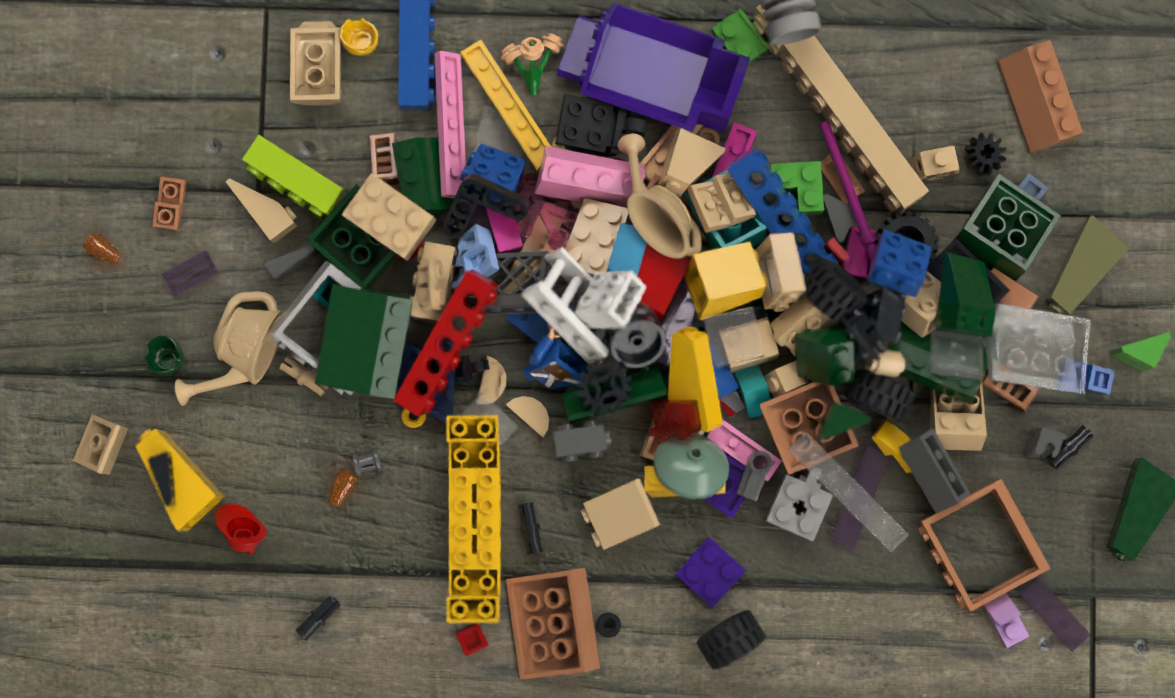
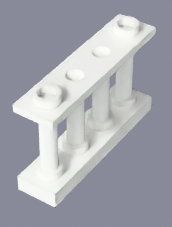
M563 247L546 254L544 258L552 266L544 281L526 288L522 296L588 364L606 358L610 350L601 342L605 335L604 328H597L593 334L568 308L576 292L581 297L584 296L592 277ZM559 275L569 283L561 299L551 290Z

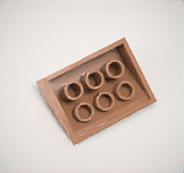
M585 568L506 579L520 680L583 673L600 668Z

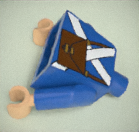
M548 323L550 332L548 335L544 334L529 356V366L524 369L526 379L529 381L536 379L550 389L583 383V379L579 377L580 373L587 374L588 372L585 367L587 365L595 367L594 363H586L576 352L559 339L554 341L555 337H561V335Z

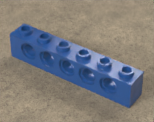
M753 147L730 162L727 170L770 233H793L794 235L800 234L805 238L804 242L795 241L803 277L817 263L810 262L806 256L810 254L816 255L819 260L824 258L838 264L834 255L828 254L823 247L825 244L818 233L814 234L810 228L811 223L806 214L800 213L797 209V202L790 192L786 193L782 187L783 181L777 172H772L768 166V158L762 151L759 152L756 147ZM754 172L760 173L763 176V180L755 181L751 174ZM773 193L776 195L777 201H768L765 194ZM788 214L791 217V221L783 222L779 215Z

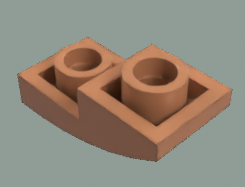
M160 177L158 201L155 202L153 227L178 230L186 192V179Z
M993 268L991 272L1010 289L1000 302L1026 317L1039 296L1001 271Z

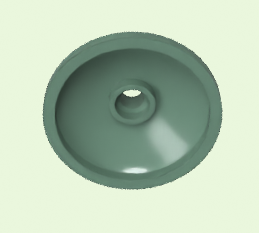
M678 433L671 435L661 442L654 456V470L659 481L669 491L684 498L703 499L710 497L722 489L728 478L729 464L725 453L714 441L700 434Z

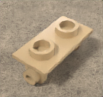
M433 258L420 260V265L417 266L418 284L427 283V288L419 289V306L422 307L424 312L432 311V309L444 311L446 294L443 290L445 271L442 260Z

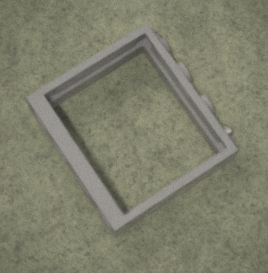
M328 261L324 262L269 331L275 336L272 339L274 343L283 350L286 346L294 352L291 356L301 364L307 361L313 366L311 371L315 375L318 360L285 335L283 330L328 275L340 285L361 288ZM333 388L341 395L344 391L348 393L350 396L354 393L347 390Z

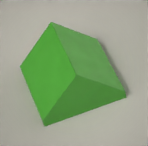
M1168 332L1110 350L1109 354L1111 357L1140 372L1155 369L1171 335Z

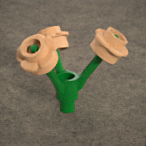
M549 33L547 37L542 36L543 41L529 37L524 39L521 45L515 46L511 43L501 51L503 54L501 60H504L507 65L514 62L525 79L526 86H528L529 95L539 94L538 85H540V77L551 52L559 54L560 49L564 48V45L561 43L562 39L554 34ZM545 49L546 52L541 60L539 67L535 68V60L541 57L542 52ZM521 56L530 61V69L524 68L519 60Z

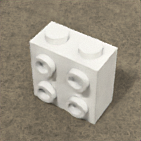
M632 271L596 272L591 278L584 296L579 300V305L574 314L589 329L625 328L636 305L641 300L646 286Z

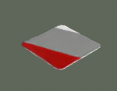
M736 391L719 400L728 417L745 408Z

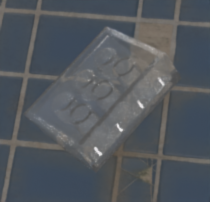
M1003 304L994 305L996 314L992 337H984L990 380L1084 394L1091 319Z

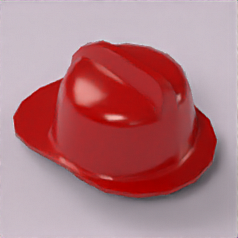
M223 505L214 514V522L225 535L228 546L234 551L246 552L248 555H252L260 541L267 535L265 526L251 511L241 505Z

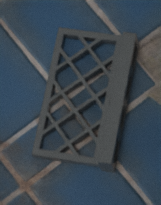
M549 252L496 253L499 270L489 276L488 279L495 282L493 279L503 270L507 273L508 277L499 284L496 290L501 295H497L491 306L487 305L483 313L486 316L539 314L521 293L535 280L537 282L545 280L548 275L549 262L544 257ZM535 259H542L541 266L533 273L528 266ZM513 260H519L521 265L510 273L506 267ZM457 267L454 282L458 281L460 268ZM527 269L531 275L520 285L515 278ZM513 281L518 288L511 294L506 295L503 290ZM473 294L468 298V303L471 307L475 308L477 305V298ZM447 298L446 306H447V304L449 303V301H450L451 298Z

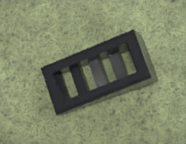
M165 451L148 458V463L164 505L172 507L176 505L171 452Z

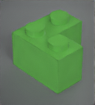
M821 161L770 165L772 172H777L783 181L782 187L786 193L795 192L796 207L800 213H805L806 216L821 215L823 213Z

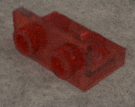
M655 400L650 403L655 427L647 431L648 436H657L659 440L671 437H678V440H687L692 438L694 433L702 430L697 400Z

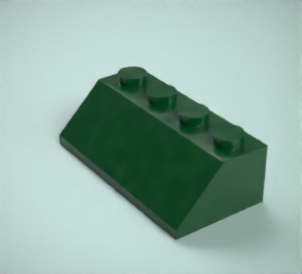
M651 364L638 368V373L629 375L628 371L623 374L624 377H631V380L626 382V384L633 387L632 391H626V395L630 397V400L621 401L624 406L622 409L663 399L668 395L659 367L653 368ZM616 375L614 381L616 387L621 390V382ZM608 381L598 383V386L601 387L600 396L605 391L611 390L608 387ZM577 385L565 388L566 392L562 393L570 424L601 415L600 408L591 412L592 405L590 403L583 406L586 398L578 397V394L583 392L582 388L577 387ZM588 386L589 395L593 399L595 396L592 386ZM611 396L604 398L602 404H610L614 402L616 398H613ZM614 406L615 411L622 410L619 407ZM606 409L605 414L610 413L609 409Z

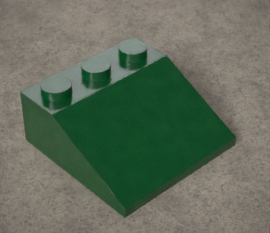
M998 174L955 238L972 253L1014 281H1017L1027 271L1061 215Z
M356 184L307 241L359 287L369 290L397 256V253L342 215L361 188Z

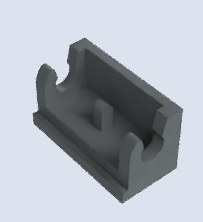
M1045 427L1032 429L1024 456L1031 458L1034 455H1039L1042 459H1045L1050 452L1051 446H1053L1054 449L1051 452V457H1055L1058 455L1062 441L1066 440L1067 435Z

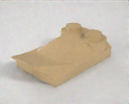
M332 21L303 22L298 28H291V103L300 105H332L341 102L340 28H337Z

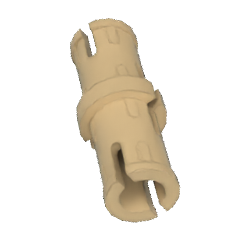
M290 356L285 358V363L292 368L282 362L280 370L295 378L299 385L302 386L304 384L320 397L325 393L322 388L317 386L318 384L314 383L316 375L312 373L311 368L303 367ZM320 385L324 389H328V386Z

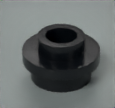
M603 613L596 621V629L601 636L612 638L619 633L621 621L614 613ZM607 620L613 622V628L610 630L604 628V622Z

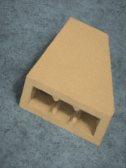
M680 128L671 140L658 185L669 189L680 197L688 190L690 185H693L718 161L725 148Z

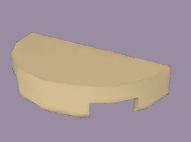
M488 355L486 360L489 361L490 369L483 372L477 405H487L495 402L506 388L507 376L503 366L496 359Z
M521 396L512 399L506 404L544 438L549 427V416L546 408L540 401L533 397Z

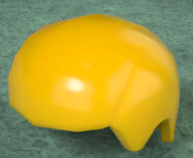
M363 18L358 21L348 19L340 27V40L344 49L350 54L362 56L370 54L376 49L379 34L373 24L365 21Z

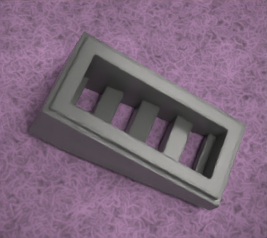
M312 245L270 260L264 263L274 279L281 282L315 257L318 251Z

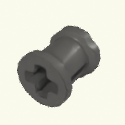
M374 449L372 453L360 456L357 454L353 455L354 467L358 477L362 476L364 472L383 470L378 449Z

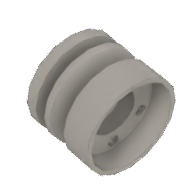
M815 0L760 1L761 8L766 10L763 13L764 18L775 20L767 25V32L770 44L772 45L799 42L813 37L822 31L819 14L817 12H806L815 7Z

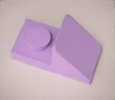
M1006 593L983 605L1005 648L1029 637L1019 618L1021 615L1020 611Z

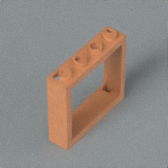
M997 479L972 492L971 495L959 504L937 514L935 512L918 521L920 525L918 532L924 542L928 541L931 545L932 550H930V554L936 564H941L945 571L942 573L945 582L949 587L953 586L957 593L954 595L958 606L961 609L965 608L966 611L971 612L1050 569L1002 479ZM992 492L1032 567L970 600L930 525Z

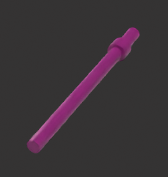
M829 121L823 122L819 126L861 234L859 236L862 246H865L872 263L876 238L874 233L869 230Z

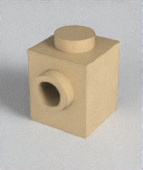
M797 360L764 376L768 390L774 398L798 389L809 382L807 378L798 376Z

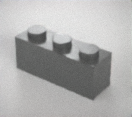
M933 428L911 438L898 447L903 459L907 462L936 514L959 504L971 495Z

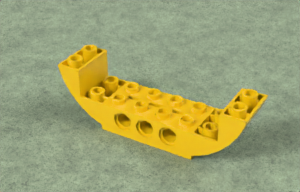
M447 416V442L449 443V596H447V623L499 622L501 591V466L498 416Z

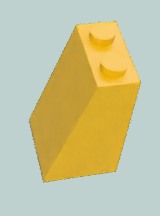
M149 429L139 437L141 442L136 445V448L161 500L162 497L148 463V458L165 451L171 452L176 505L172 507L165 506L174 527L178 531H189L225 496L165 431L158 429L152 431Z

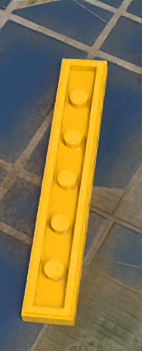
M479 40L461 51L460 54L538 173L545 146H551L482 40Z

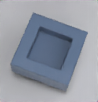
M1029 173L1018 185V187L1037 200H1040L1048 190L1046 185Z

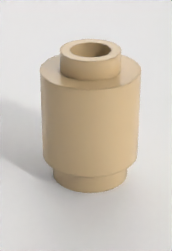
M887 350L883 354L878 353V356L881 358L880 361L872 358L865 359V368L871 371L872 374L897 377L905 368V359L902 357L901 352Z

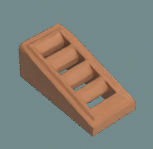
M395 133L370 135L372 174L389 186L400 185L392 143L396 142ZM390 143V147L377 148L379 144ZM391 153V156L378 157L381 154ZM382 164H391V166L379 167Z
M998 363L994 364L982 382L983 385L1023 412L1027 411L1039 393L1038 388ZM999 372H1001L1003 376L997 385L992 384ZM1009 378L1012 381L1004 391L1001 388ZM1015 385H1020L1015 395L1011 396L1010 393ZM1026 389L1027 391H1029V393L1027 394L1023 402H1021L1018 399L1021 397V395Z

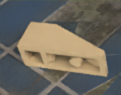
M232 179L226 181L273 244L297 227L293 221L297 217L289 206L284 208L279 202Z

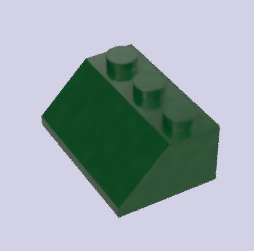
M420 137L392 143L402 195L432 216L449 212L454 198L441 197L439 138Z

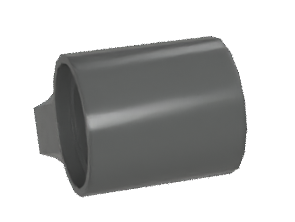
M758 450L749 455L736 494L757 501L768 470L772 465V460L768 453ZM757 455H763L766 458V465L762 469H756L753 465V459Z

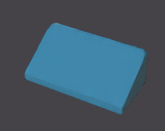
M625 223L620 224L607 267L609 272L632 271L638 276L647 242L641 237L635 226Z

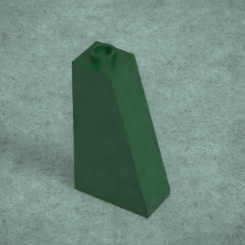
M1143 457L1135 458L1132 463L1107 547L1113 550L1111 554L1122 562H1125V560L1135 561L1175 501V479Z

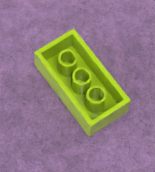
M260 135L257 136L242 159L247 165L245 169L260 181L266 178V182L271 188L281 194L286 191L288 193L287 196L301 207H304L305 204L308 205V209L312 214L323 221L347 195L343 188Z

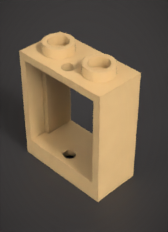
M770 234L756 249L759 256L758 265L761 272H764L767 278V287L762 294L764 309H774V311L780 312L789 309V306L798 300V297L806 288L794 234Z

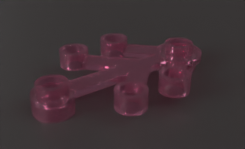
M533 173L524 175L519 181L520 195L527 199L531 197L534 204L525 219L519 222L518 234L522 237H529L533 231V224L540 215L549 234L548 244L550 248L554 251L561 247L566 248L569 234L566 230L557 228L551 214L563 219L566 227L573 228L578 213L565 210L569 207L570 200L535 194L538 175ZM543 197L555 201L554 205L544 201ZM517 204L515 209L520 211L521 206Z

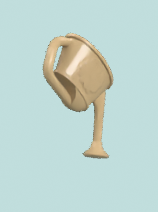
M627 134L621 137L618 141V148L629 157L633 194L628 199V213L636 230L651 247L665 256L681 258L685 255L692 257L693 254L700 253L702 248L700 229L690 217L682 201L672 191L661 185H655L647 189L643 183L637 155L645 146L644 138L638 134ZM689 232L692 237V246H689Z
M254 291L238 293L231 297L216 329L213 341L218 360L224 361L231 366V370L222 377L194 385L185 384L182 380L177 379L174 386L175 394L182 406H185L189 398L197 393L247 381L254 385L263 378L278 348V345L272 341L275 336L269 331L284 313V311L278 310L277 302L273 296L266 292ZM262 301L266 303L268 311L237 308V306L242 302Z

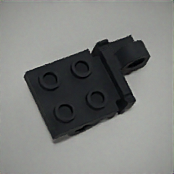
M565 94L555 144L566 146V148L573 151L595 152L598 155L604 154L606 149L607 157H615L618 155V141L622 134H638L642 137L646 135L647 116L618 106L612 111V104Z

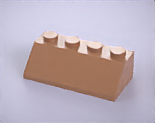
M1051 40L1026 47L998 61L1029 153L1076 139L1083 133Z

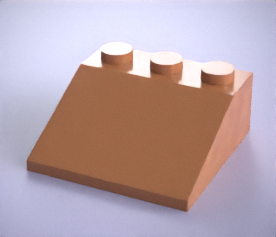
M815 381L759 404L788 475L859 446L852 429L819 442L815 439L829 404L833 402L840 403L834 386H828Z

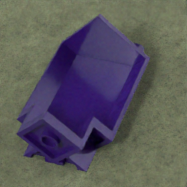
M613 2L609 10L605 9L599 22L580 15L578 16L558 68L557 76L581 84L580 94L691 132L694 131L696 123L725 133L750 58L723 49L725 42L723 39Z

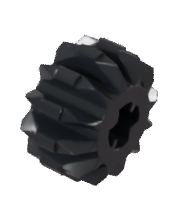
M983 133L978 135V139L972 137L969 140L971 145H966L964 148L966 152L970 153L964 157V160L972 161L968 168L971 170L977 166V174L979 175L984 169L987 175H991L993 169L998 171L1001 169L1000 163L1006 161V157L1001 154L1006 152L1007 149L1006 147L998 146L1002 142L1001 138L995 142L993 141V133H990L987 139ZM984 149L985 153L987 151L990 153V156L987 159L985 158V155L983 157L981 156V152Z

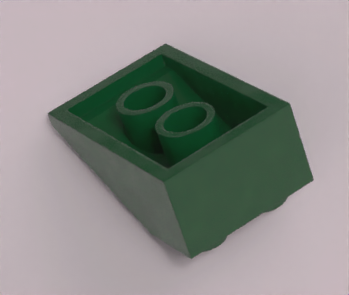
M945 253L935 328L968 336L992 337L996 311L984 261Z

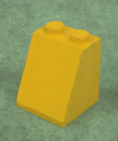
M750 242L693 254L684 278L699 321L762 296L767 287V278L765 273L760 270L758 253L756 250H753Z

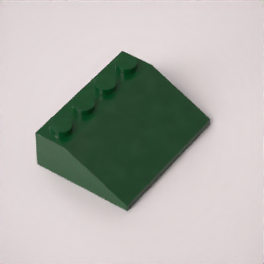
M332 284L314 383L365 395L394 399L412 299L405 295Z
M901 321L900 338L896 343L887 346L888 350L901 352L902 357L905 359L904 371L899 375L972 405L1001 337L995 334L992 337L968 336L936 328L922 338Z

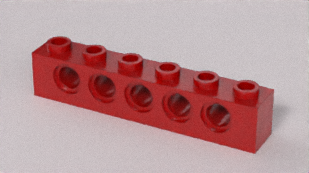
M474 269L466 271L396 394L394 402L416 416L429 414L436 404L435 396L438 391L442 392L449 381L446 378L450 370H455L461 360L459 354L463 348L466 349L473 339L471 333L475 326L478 328L482 324L486 316L483 312L487 305L491 306L497 298L498 293L496 290L499 286L498 284ZM471 294L477 298L475 308L471 307L468 303V298ZM458 316H461L465 321L463 329L458 328L456 325ZM445 338H449L452 341L453 346L450 351L444 347ZM434 359L440 364L439 372H435L432 369L431 364ZM421 381H424L428 386L426 394L419 388Z

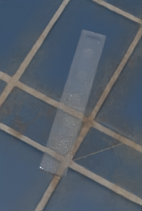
M807 432L788 448L890 552L909 536Z

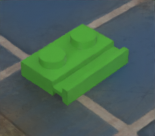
M741 8L711 29L715 37L725 40L724 49L749 57V63L769 50V46Z

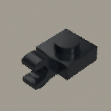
M469 355L459 356L461 360L455 368V383L473 380L472 373L489 370V361L470 362Z

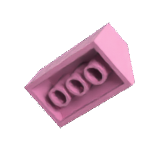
M545 146L535 194L583 203L584 198L628 208V199L633 194L630 164L626 161ZM639 164L641 177L644 182L645 173L643 165Z

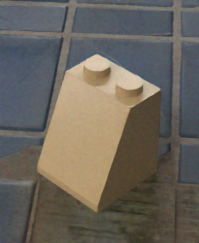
M639 478L583 503L585 509L581 510L586 524L591 522L595 532L591 533L596 546L602 545L603 550L660 525Z

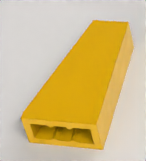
M688 326L672 334L667 418L709 432L722 425V414L708 334L698 331L695 327Z

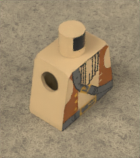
M955 146L919 152L908 160V163L922 182L959 176L960 170Z

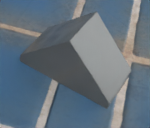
M826 194L823 195L824 214L832 237L841 244L855 218L850 205Z

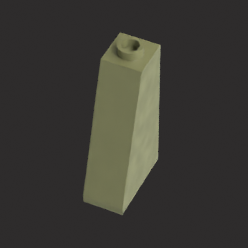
M1093 215L1082 223L1046 298V301L1050 303L1049 308L1059 316L1061 314L1064 317L1069 315L1130 249Z

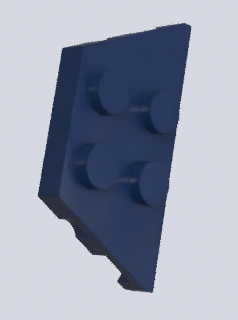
M410 344L403 349L395 393H398L422 350L415 344ZM434 359L431 364L432 369L435 372H439L440 364ZM450 370L446 378L449 381L442 392L438 391L434 398L436 404L430 414L446 424L447 416H453L455 370ZM421 381L419 388L426 394L428 386L424 381Z

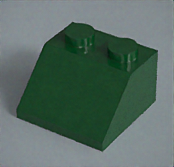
M845 324L795 333L798 376L828 386L854 381L853 340L845 332Z

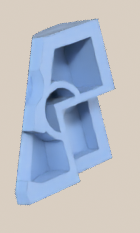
M475 224L459 238V253L456 258L455 267L460 268L458 281L452 283L454 290L457 289L467 270L474 269L487 278L499 270L491 231Z

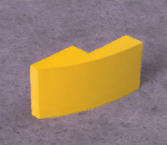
M883 421L873 434L872 439L885 456L893 455L906 473L912 472L898 449L910 438L892 423Z

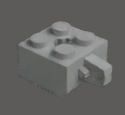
M811 465L806 477L800 475L799 479L784 475L764 521L803 539L814 541L833 497L832 494L821 490L822 484L817 482L822 469ZM798 501L802 502L804 512H799V515H796V509L793 508V504H799Z

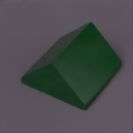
M833 402L827 408L815 439L819 442L871 420L869 416Z

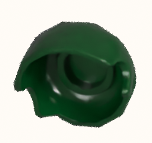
M162 335L148 342L149 350L145 360L152 372L159 376L172 375L181 367L184 354L177 341L167 335Z

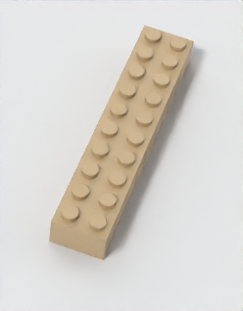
M761 4L758 5L755 9L752 25L760 35L763 34L768 40L767 45L774 55L778 54L782 59L781 65L789 75L792 73L796 78L798 89L803 94L807 93L812 100L810 104L817 114L821 113L829 121L833 134L836 133L841 139L839 143L842 149L847 154L851 153L855 158V166L862 174L865 172L869 177V185L874 192H880L885 199L883 203L887 210L895 214L903 213L921 200L929 190L816 37L813 36L799 42L784 45L770 44L767 25L775 20L765 19L763 13L766 10L761 8Z

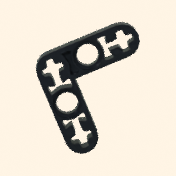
M468 174L459 186L444 222L443 230L452 239L462 237L477 204L512 220L520 221L527 216L530 210V202L526 197L476 174ZM470 183L475 184L474 190L469 189ZM483 188H485L486 191H485L484 195H480L481 192L483 191ZM489 193H498L502 200L500 202H493L489 198ZM509 199L507 207L504 206L506 200ZM457 203H467L470 207V210H460ZM517 204L521 206L520 211L515 210ZM456 218H459L461 220L456 230L452 227Z

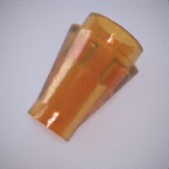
M95 231L83 246L87 250V254L109 262L113 266L122 256V253L102 233L98 234Z
M341 468L339 473H335L328 502L341 508L344 501L358 485L357 480L359 477L355 473Z

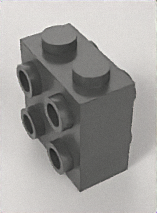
M598 421L584 422L582 428L573 429V424L558 426V431L553 432L557 459L562 458L563 463L578 461L577 456L587 455L588 459L603 457L602 452H607V446H611L610 431L604 430V425H598Z

